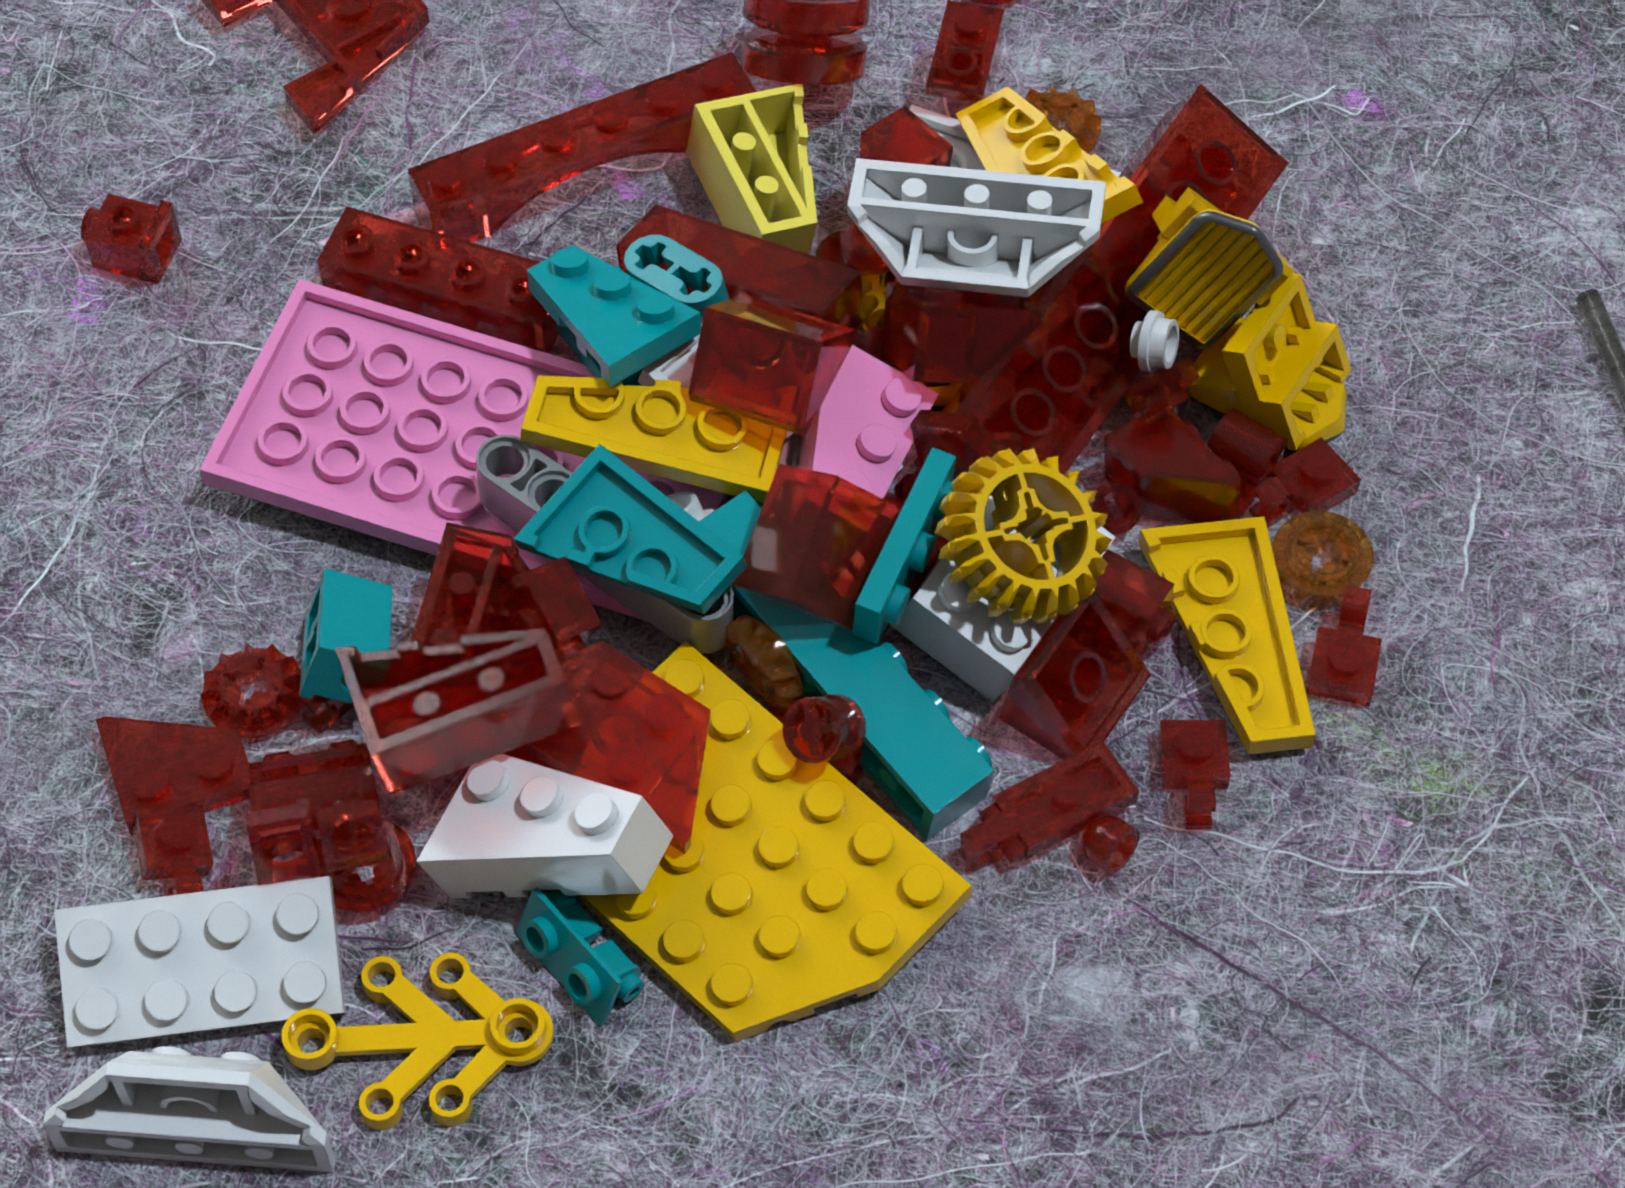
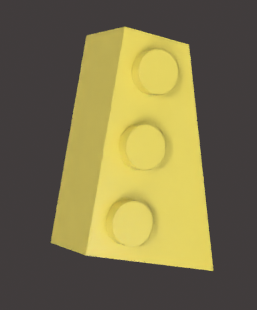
M803 83L698 103L694 106L686 154L752 282L803 271L807 268L818 222L812 166L808 164L807 124H804L802 107L804 99Z

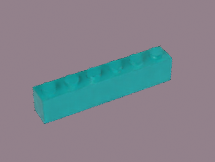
M745 490L699 521L741 554L746 561L747 567L731 584L734 592L733 620L926 841L987 797L995 770L992 768V761L986 749L977 739L972 736L965 737L950 721L948 709L942 699L930 689L923 690L908 673V667L904 658L892 644L888 642L882 644L880 641L875 644L852 635L855 602L848 596L840 597L826 581L824 570L818 560L806 550L800 552L786 536L785 528L780 518L770 507L766 505L760 507Z

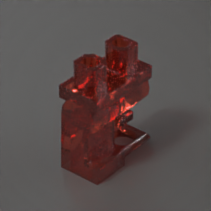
M354 739L331 743L327 750L292 755L289 751L267 754L264 756L263 761L249 763L251 812L246 815V829L259 885L320 874L316 830L320 832L328 873L389 862L368 742L358 744ZM335 832L337 834L338 844L334 841L332 837L333 833ZM295 851L304 853L293 860L273 861L275 857L283 853Z

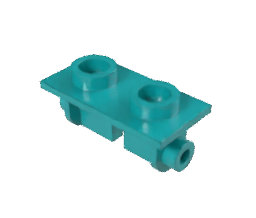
M537 887L530 894L516 934L522 939L527 950L534 957L540 959L565 987L570 998L576 1004L582 1006L601 1027L606 1023L617 997H620L624 1002H629L641 993L645 986V983L639 978L641 969L624 954L612 939L594 948L590 946V942L600 937L602 928L581 907L574 896H565L560 890H553L545 896Z

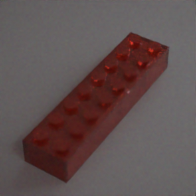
M1200 84L1164 115L1118 176L1119 178L1125 176L1136 185L1143 203L1102 223L1099 239L1025 300L922 439L931 447L956 456L955 468L961 473L968 472L969 467L977 459L985 458L986 456L992 458L1001 450L1010 448L1015 456H1017L1023 450L1034 448L1040 463L1048 457L1058 456L1059 472L1065 475L1140 371L1138 358H1132L1130 355V337L1134 324L1137 321H1144L1147 313L1128 299L1125 285L1159 241L1157 236L1160 234V230L1152 217V213L1166 195L1177 202L1189 187L1222 212L1248 220L1288 165V162L1207 88Z

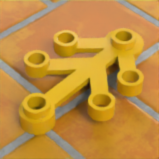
M449 952L439 955L430 966L429 974L433 990L444 999L453 1000L460 998L481 1018L480 1020L455 1021L403 976L401 966L395 959L389 956H377L370 959L364 965L361 972V980L366 995L378 1003L390 1002L413 1023L336 1027L334 1020L325 1011L307 1008L294 1013L287 1019L282 1028L281 1039L290 1062L303 1070L324 1068L336 1056L411 1053L382 1082L367 1086L359 1097V1109L363 1121L374 1130H387L394 1127L400 1121L403 1114L402 1102L456 1050L481 1049L454 1079L449 1078L439 1081L432 1087L429 1093V1105L433 1118L443 1126L455 1127L461 1125L470 1117L473 1107L471 1099L506 1065H529L541 1059L548 1052L554 1037L553 1023L549 1013L543 1006L529 999L512 998L506 1001L503 1000L471 972L469 962L464 956ZM448 969H458L463 973L462 977L454 983H444L439 979L440 975ZM382 972H389L395 976L394 980L384 987L375 986L371 983L374 976ZM520 1027L527 1028L532 1032L530 1038L522 1042H512L507 1038L512 1030ZM311 1038H320L325 1041L324 1046L318 1051L305 1053L301 1050L302 1045ZM447 1095H458L463 1099L461 1105L455 1110L446 1111L438 1106L441 1099ZM387 1098L393 1102L391 1109L384 1114H373L369 1111L370 1105L377 1099Z

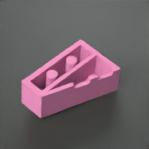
M829 332L807 370L805 386L808 387L806 409L801 419L799 436H802L799 463L794 475L787 537L843 568L869 527L939 393Z

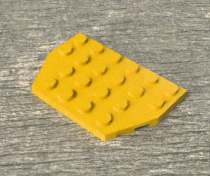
M686 640L592 730L576 776L643 796L674 836L642 894L576 896L736 1042L765 1032L776 1022L783 1020L792 1022L815 1013L814 1008L857 993V996L861 997L880 990L972 896L971 884Z

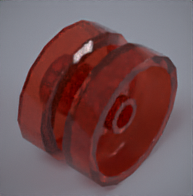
M744 0L743 16L757 27L745 32L742 36L740 67L746 73L763 79L794 84L834 85L854 82L864 78L868 43L854 34V32L868 26L871 0Z

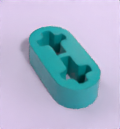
M663 235L641 237L626 250L624 263L629 275L699 311L701 323L716 318L726 308L729 296L721 270L711 261ZM664 262L667 271L658 266H660ZM686 286L694 290L689 295Z

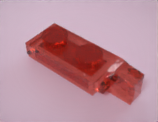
M1100 741L992 796L991 805L979 813V819L982 823L960 834L961 843L958 852L972 872L999 861L1004 855L1010 864L1019 862L1023 858L1027 860L1137 803L1139 790L1104 741Z

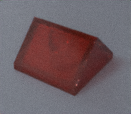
M742 295L705 307L688 391L690 401L805 436L857 337L856 330Z
M779 464L743 556L747 567L734 580L732 585L853 631L855 603L901 512V508L837 475Z
M1095 591L1086 599H1080L1078 607L1070 613L1057 616L1014 675L999 719L1067 763L1081 769H1085L1151 676Z

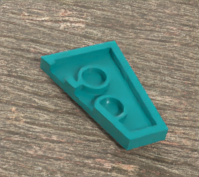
M574 245L558 250L551 257L527 269L529 291L559 326L568 327L576 336L577 348L586 358L594 357L600 364L601 376L610 387L702 333L701 314L699 311Z
M601 444L590 453L513 538L520 549L702 614L708 611L747 567L746 561L741 554Z
M932 447L855 603L852 635L877 644L888 623L897 626L910 598L911 589L909 587L917 573H922L925 570L939 536L934 532L937 528V523L945 515L938 508L941 506L942 499L952 492L950 487L953 482L956 456Z

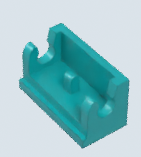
M324 568L305 619L299 696L312 699L315 694L352 704L363 703L368 700V689L360 685L347 684L342 680V677L348 673H358L367 678H384L389 666L393 586Z

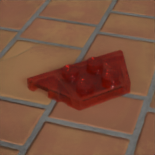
M600 641L481 698L474 706V715L477 720L554 770L643 796L674 835L670 845L684 854L691 847L693 823L711 712L710 709L607 643Z

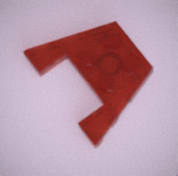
M201 0L223 27L272 2H276L327 61L326 64L283 86L286 102L313 134L321 130L430 22L428 8L422 0Z

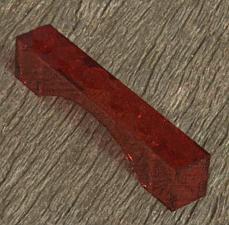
M733 52L436 158L408 169L415 215L438 256L492 236L512 215L537 196L566 179L591 168L638 155L686 153L695 104L757 91Z

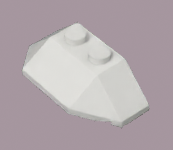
M856 158L847 204V214L901 285L1029 297L1099 239L1106 182Z
M170 1046L156 1047L151 1053L128 1051L107 1062L45 1112L43 1126L58 1152L332 1173L334 1172L336 1160L327 1132L268 1061H261L258 1057L244 1052H226L220 1058L192 1056L186 1050Z

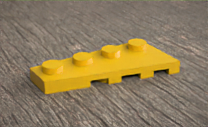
M1008 86L955 113L981 164L987 171L1106 182L1101 224L1143 203L1138 189L1133 182L1125 176L1117 177L1111 172L1107 162L1095 153L1091 156L1079 147L1076 138L1064 129L1058 131L1051 126L1046 115Z
M538 375L521 426L520 441L587 458L601 444L635 471L737 496L746 490L755 501L768 504L799 385L776 384L775 391L745 390V383L719 382L718 389L681 387V381L655 380V385L653 386L623 385L621 381L610 387L603 378Z
M1265 516L1140 529L1138 544L1248 755L1312 748L1316 736Z

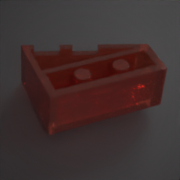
M546 628L461 636L460 644L422 647L419 640L398 642V648L395 650L359 653L356 646L335 648L370 755L390 796L582 723Z

